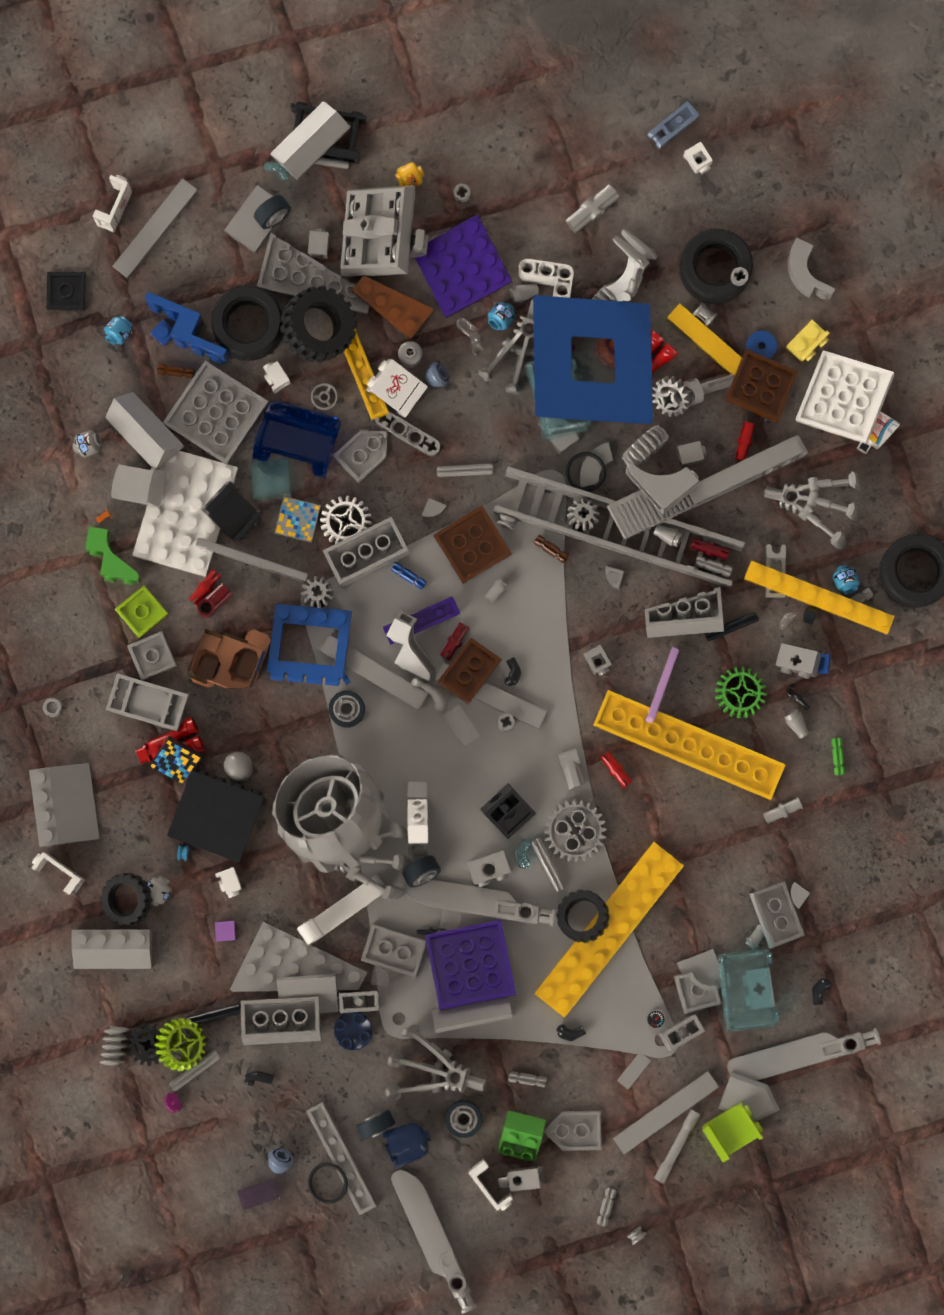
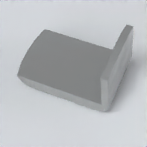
M118 465L113 479L111 498L159 507L167 473L155 468L147 470Z

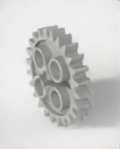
M575 799L572 801V805L565 801V807L558 804L559 811L552 809L554 816H547L551 822L544 824L549 827V830L544 831V833L549 834L550 837L546 838L545 841L552 842L548 848L555 847L556 849L553 854L555 855L560 852V859L566 855L567 862L571 860V857H574L575 862H578L579 857L585 861V855L592 858L591 851L598 853L599 851L596 846H603L600 839H606V837L601 835V832L607 829L601 828V825L605 821H599L602 814H595L596 807L590 810V803L585 807L583 806V800L580 801L579 805H576ZM579 812L583 815L584 818L581 823H576L573 820L574 813ZM566 816L569 817L575 828H580L578 834L585 842V846H582L575 834L571 835L572 828L566 821ZM558 823H565L567 825L565 833L557 831L556 826ZM585 829H591L594 832L592 839H586L583 836ZM569 839L577 841L578 846L576 849L571 850L567 847Z

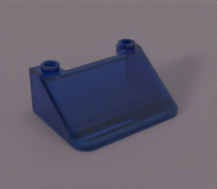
M273 401L268 404L257 431L252 459L265 462L270 458L271 453L313 464V474L326 479L340 432L341 421L333 416Z

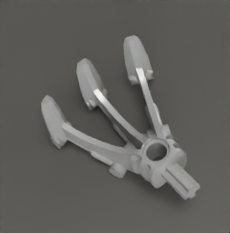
M623 229L621 231L622 236L631 245L618 236H615L612 240L628 256L627 267L618 280L604 285L592 300L629 301L639 291L644 269L650 264L649 261L652 260L654 262L657 259L654 250L628 230Z
M531 300L527 318L520 316L523 322H517V326L521 327V329H514L513 332L516 335L512 340L509 337L506 338L502 343L504 345L503 348L496 355L497 357L487 369L484 367L479 370V375L486 381H490L493 378L491 371L498 362L503 360L509 351L516 352L518 358L515 365L516 371L513 382L508 385L506 384L505 389L507 390L506 392L517 395L521 391L520 385H517L520 371L523 369L525 357L532 356L534 358V348H527L529 337H533L534 333L527 334L524 331V326L527 323L533 324V300ZM521 334L525 336L523 346L515 343Z
M851 471L848 475L849 479L818 480L817 477H811L808 479L809 484H800L798 487L795 484L791 486L785 484L783 490L767 486L764 491V497L779 500L780 508L793 511L804 521L808 519L816 527L821 528L832 537L830 541L835 548L842 550L847 544L844 534L841 531L833 533L813 514V508L820 506L846 513L847 518L857 523L860 518L858 506L853 502L848 507L832 503L830 500L820 498L818 492L842 486H850L861 492L862 487L858 474ZM797 494V499L789 502V497Z
M393 822L389 825L390 830L378 834L380 839L389 836L395 837V839L407 838L408 830ZM396 854L394 859L362 855L359 857L360 864L351 869L346 863L336 864L335 870L347 873L346 878L352 881L357 879L366 885H371L381 890L385 900H395L402 897L403 890L393 885L385 887L361 873L359 867L362 863L376 864L378 862L393 864L395 870H404L412 861L401 854Z
M412 1024L402 1031L401 1036L408 1039L415 1038L436 1055L437 1062L431 1065L403 1059L404 1055H402V1052L390 1055L388 1059L389 1066L398 1068L404 1064L416 1067L419 1070L431 1072L432 1079L431 1083L418 1084L414 1087L401 1089L400 1085L392 1084L386 1088V1096L388 1098L397 1100L399 1097H402L401 1093L414 1091L424 1092L432 1090V1093L442 1092L441 1087H444L447 1091L452 1089L455 1092L459 1089V1092L462 1093L466 1087L480 1091L484 1090L486 1080L471 1076L470 1068H465L461 1064L458 1065L457 1061H451L449 1058L452 1056V1053L446 1048L444 1050L440 1049L433 1042L430 1043L418 1033L420 1031L419 1025ZM444 1064L450 1069L449 1071L443 1070ZM455 1072H458L461 1076L458 1083L453 1080ZM440 1077H446L447 1082L441 1083Z

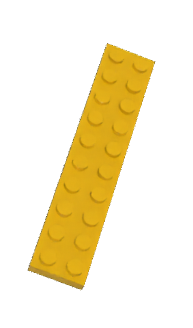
M610 690L607 691L593 726L768 800L772 799L786 764L660 711L657 712L653 723H648L645 720L650 707Z
M653 842L605 904L609 909L610 920H608L609 925L607 929L605 928L603 931L604 934L602 936L599 935L597 940H591L589 943L574 942L534 994L565 1018L684 865ZM598 913L587 925L584 931L591 929L596 924L598 919Z

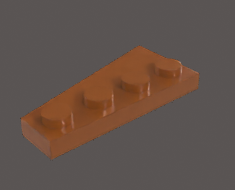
M362 276L351 290L409 339L413 337L434 310L366 276Z

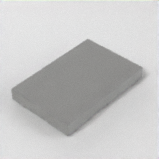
M257 185L224 232L256 253L274 227L269 229L261 228L254 218V213L263 202L273 196Z
M785 881L749 894L769 949L805 936Z
M372 924L361 961L416 978L427 943L426 940Z
M335 974L277 978L279 999L319 997L320 1013L338 1012Z

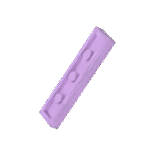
M672 647L645 720L648 723H653L679 653L677 648Z

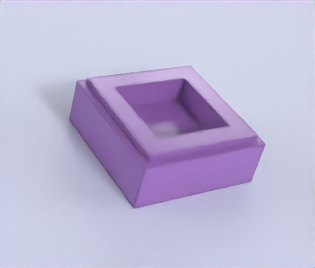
M235 921L215 922L216 942L236 940Z

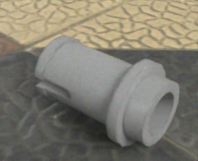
M500 579L498 581L495 580L493 587L484 595L493 604L503 591H507L508 585Z
M758 924L751 936L746 938L745 944L753 950L759 948L758 944L765 936L761 925Z

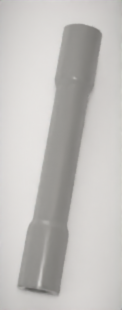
M692 1109L690 1110L682 1129L664 1162L659 1167L654 1179L663 1184L665 1183L674 1162L701 1114Z

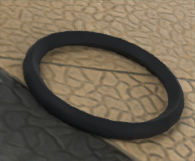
M581 452L574 455L568 461L566 478L572 487L590 492L596 490L604 482L606 468L604 462L596 454ZM581 456L595 458L602 468L600 481L590 488L577 486L570 477L571 464Z
M322 1163L314 1167L310 1172L308 1188L317 1201L332 1204L341 1200L346 1194L348 1188L347 1176L338 1165ZM322 1167H332L339 1171L343 1177V1191L335 1199H323L313 1190V1175Z

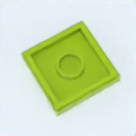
M145 585L115 608L116 612L139 639L169 615Z

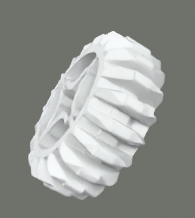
M341 496L338 497L339 503L332 499L333 507L326 504L329 512L322 511L326 518H320V522L326 523L321 526L322 530L328 529L324 532V536L326 537L331 534L328 539L329 542L336 539L335 544L351 537L344 536L348 529H358L355 533L357 534L367 529L366 526L372 525L371 521L366 520L371 518V514H364L368 511V507L361 509L363 502L360 501L356 504L357 498L355 497L352 502H349V496H346V501L344 502ZM349 507L342 515L333 514L340 508ZM354 509L361 515L362 524L352 519ZM349 515L350 524L343 528L341 520L346 517L348 518ZM331 519L340 524L338 534L330 526Z

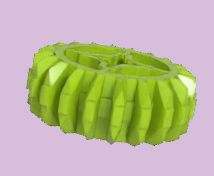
M184 1018L172 1019L171 1024L165 1023V1029H159L162 1035L156 1036L159 1039V1043H156L155 1046L159 1047V1050L155 1053L161 1055L159 1060L165 1061L164 1066H170L171 1070H190L191 1066H197L196 1060H203L200 1054L206 1053L202 1050V1046L207 1045L205 1042H202L206 1036L200 1035L203 1029L197 1028V1023L193 1022L191 1024L190 1019L184 1020ZM181 1029L186 1030L191 1038H186ZM171 1051H175L177 1053V1056L180 1057V1061L173 1057Z

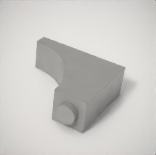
M633 463L626 467L627 476L663 515L695 490L699 484L698 475L687 467L670 475L649 474L640 470Z

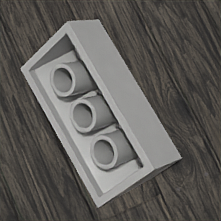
M392 517L323 550L341 588L410 555Z
M72 930L74 969H152V930Z
M319 997L241 1001V1036L243 1045L321 1041Z
M508 997L440 1010L439 1004L434 1005L435 1009H431L436 1033L512 1018Z

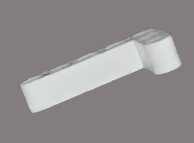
M524 259L520 262L518 276L522 281L554 286L553 297L570 298L574 274L571 266L533 259ZM528 268L531 272L526 273L523 269ZM547 271L550 275H543L542 272ZM567 274L569 277L562 278L560 275ZM563 291L566 293V295L561 296L558 294V292Z
M378 874L371 878L385 886ZM362 884L317 917L301 925L297 930L305 942L311 945L376 900L383 892L371 885Z

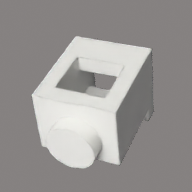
M701 142L684 152V158L688 161L695 174L698 172L704 174L711 169L710 165H712L713 160ZM700 159L702 163L697 164L695 160Z
M278 361L275 363L270 362L263 367L266 372L264 376L269 385H274L272 386L274 394L291 384Z
M234 867L215 874L216 878L221 877L219 885L222 892L226 891L228 898L239 895V891L243 890Z

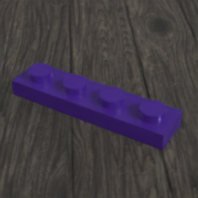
M453 596L410 614L417 619L414 626V634L459 615L460 611ZM392 623L383 626L386 635ZM387 637L390 645L395 643L391 638Z

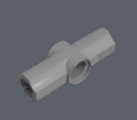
M608 185L594 197L588 198L580 206V209L566 219L565 222L568 227L576 234L589 222H594L605 212L606 208L617 201L619 198L617 192Z

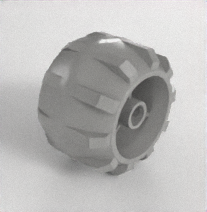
M342 755L321 756L302 762L282 781L272 810V815L276 818L278 834L288 847L304 863L312 862L320 872L328 873L335 869L336 864L346 863L350 869L359 865L360 856L370 848L373 850L378 849L382 843V840L378 837L380 828L390 822V812L382 803L384 794L375 784L373 778L360 764L352 763ZM348 800H354L352 813L348 816L345 812L346 803ZM328 830L331 831L330 833L322 834Z

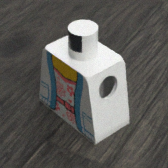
M880 411L868 443L860 442L857 449L864 454H867L871 446L879 449L899 427L900 423Z

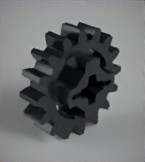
M146 1024L145 1029L140 1025L138 1026L139 1032L133 1030L134 1037H128L132 1044L127 1045V1048H132L129 1055H135L134 1062L140 1059V1065H144L147 1062L148 1066H151L152 1061L155 1064H159L158 1058L161 1055L157 1054L153 1058H148L151 1052L159 1050V1047L155 1048L157 1043L155 1038L156 1035L161 1036L162 1034L159 1030H156L157 1025H153L150 1028V1025ZM149 1032L147 1037L143 1039L138 1038L142 1033ZM149 1040H151V1044L154 1046V1048H149L148 1050H146V1045H144L141 1042H148ZM136 1045L140 1047L141 1055L138 1053Z

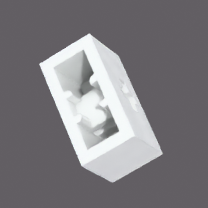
M427 799L408 800V843H428Z

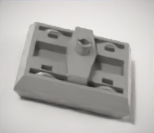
M414 185L348 189L340 267L342 277L408 274L415 205Z

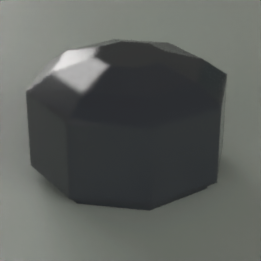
M809 605L804 610V623L813 624L817 607Z

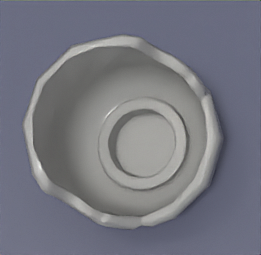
M235 751L228 754L225 758L224 771L230 780L242 783L252 775L253 763L247 754Z

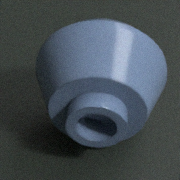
M434 362L425 373V381L432 387H443L448 384L449 373L443 364Z
M283 1148L273 1149L268 1154V1165L274 1173H284L294 1164L291 1153Z

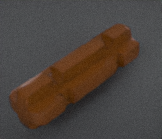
M159 363L157 373L161 375L166 373L168 376L176 377L185 376V378L192 379L194 377V368H184L183 366L176 365L166 366V364Z
M538 535L534 540L536 546L542 547V550L554 558L557 557V560L561 563L567 560L569 555L566 552L560 551L559 547L550 541H546L541 535Z

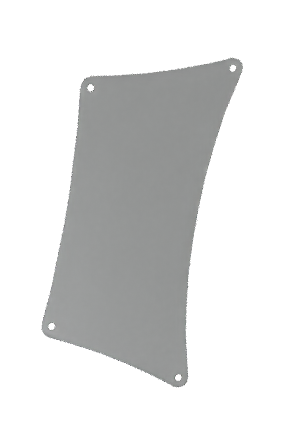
M544 470L535 474L566 485L565 478L555 470ZM526 484L518 512L529 515L537 490L536 486ZM516 486L483 506L512 555L465 584L461 582L433 536L445 527L408 545L407 548L410 555L396 561L403 565V568L406 567L417 574L419 578L421 577L426 580V585L422 590L417 588L414 583L412 585L400 577V574L397 575L392 572L391 569L396 562L343 588L340 587L335 576L324 581V584L328 581L331 582L328 588H333L334 592L327 593L333 599L329 600L326 598L325 600L328 605H324L323 608L352 611L348 646L410 683L417 675L395 664L403 645L400 643L390 645L383 626L392 623L400 610L410 615L453 596L460 611L459 615L414 634L418 644L435 665V671L429 681L425 680L424 682H429L440 689L447 701V706L444 710L439 712L434 709L435 701L429 693L420 709L416 710L345 667V674L351 681L348 685L342 679H340L339 686L325 685L326 678H323L322 685L328 710L331 698L341 691L357 693L365 705L364 717L356 726L343 728L336 725L332 719L331 723L339 755H342L352 763L360 764L384 794L382 803L390 812V822L386 826L381 827L379 833L390 830L389 825L393 822L408 830V782H427L428 856H434L441 868L440 873L433 880L479 887L478 884L474 885L467 863L504 851L511 871L508 874V878L497 881V878L489 880V885L481 888L505 891L510 893L519 904L528 903L549 911L555 909L556 913H558V905L563 902L562 899L565 896L568 897L569 893L573 891L590 890L598 894L606 903L618 885L604 839H600L603 846H596L599 851L598 853L591 851L592 858L585 855L586 860L583 861L579 857L578 862H575L574 857H571V860L567 862L566 855L560 859V852L555 855L553 854L556 849L555 847L548 848L552 842L545 841L550 836L544 833V831L549 830V827L544 824L551 822L547 816H554L552 809L559 811L558 804L565 807V801H567L569 805H572V801L575 799L576 805H579L580 801L583 800V806L586 807L590 803L589 809L592 810L595 808L581 741L572 685L566 620L564 563L558 561L557 557L554 558L542 550V547L539 548L534 544L536 537L541 535L546 541H550L559 547L560 551H564L565 535L519 520L512 524L514 526L513 529L498 525L497 522L501 518L499 517L500 514L494 513V507L499 505L511 509L518 487ZM544 492L536 515L537 518L547 521L555 492ZM563 495L554 523L565 526L566 496ZM500 579L508 585L507 591H503L493 604L484 595L493 587L494 581ZM320 588L313 590L315 597H318V594L319 596L322 594ZM302 596L301 606L310 607L311 600L305 603L304 599L308 596ZM461 622L464 625L460 632H462L465 626H468L470 629L461 641V647L456 649L451 661H448L445 658L449 651L444 658L440 656V653L448 643V637L452 636L458 623ZM306 625L317 664L335 666V660L320 652V649L329 635L338 639L339 628ZM473 638L502 659L486 683L547 711L540 728L537 729L513 717L515 720L513 729L508 732L501 731L498 728L497 722L499 716L505 713L474 698L468 705L435 681L442 664L450 665L468 640ZM515 657L521 669V676L516 685L507 686L505 678L508 677L511 670L506 661ZM349 704L343 705L342 713H351L352 706ZM509 718L500 721L505 728L507 725L511 726L512 724L509 722ZM576 748L585 785L569 789L557 754ZM508 783L536 812L509 839L495 827L480 809ZM349 800L352 812L354 807V800ZM576 812L573 814V820L576 823L583 821L584 817L581 813ZM566 816L565 819L572 828L571 835L575 834L582 846H585V842L578 834L580 828H575L569 817ZM558 823L556 829L559 833H565L567 825L565 823ZM585 829L583 836L586 839H592L594 832L591 829ZM392 836L381 839L382 843L377 850L370 848L363 854L394 859L396 854H401L410 858L412 862L425 857L408 856V837L395 839ZM537 838L541 839L565 885V888L559 892L555 891L531 844ZM569 839L567 841L569 849L574 850L577 848L578 843L576 840ZM362 863L361 871L364 875L372 878L378 874L386 887L387 885H393L403 890V895L399 899L385 900L381 895L367 905L370 929L372 924H376L426 940V934L417 935V930H429V927H432V929L444 928L451 930L501 920L516 991L515 996L508 997L512 1018L436 1033L431 1009H435L434 1005L438 1004L426 945L416 978L375 965L380 1017L383 1028L389 1035L399 1039H408L401 1036L402 1031L412 1024H417L420 1029L418 1033L424 1038L508 1039L615 1050L654 1058L671 1056L678 1049L677 1047L672 1051H668L665 1045L658 1046L655 1043L656 1035L673 1026L674 1023L644 961L634 931H632L564 1018L534 994L575 942L561 931L557 923L556 914L554 926L552 927L546 923L524 924L518 921L427 907L416 902L405 890L406 880L402 875L403 870H395L393 864ZM487 864L484 867L485 874L493 875L495 867ZM588 901L576 903L568 914L570 927L576 931L583 932L598 913L596 906ZM524 909L520 914L522 917L528 918L531 916V911ZM651 1010H660L665 1015V1024L659 1029H653L646 1023V1015ZM397 1012L405 1015V1022L402 1025H396L393 1022V1016ZM562 1024L571 1030L582 1025L586 1034L574 1041H567L558 1036L556 1029Z

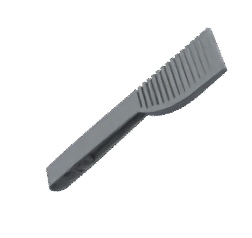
M799 435L791 437L700 481L695 490L664 515L641 490L608 505L607 508L625 540L674 516H678V514H682L687 510H691L804 457L808 451Z

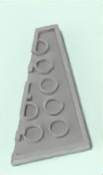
M270 233L257 284L258 288L295 297L298 293L307 290L309 287L315 286L318 288L319 286H326V290L333 288L336 290V294L342 293L345 296L344 300L346 302L350 301L352 304L350 307L351 311L368 315L370 306L351 291L355 286L353 283L348 282L342 276L332 272L321 263Z

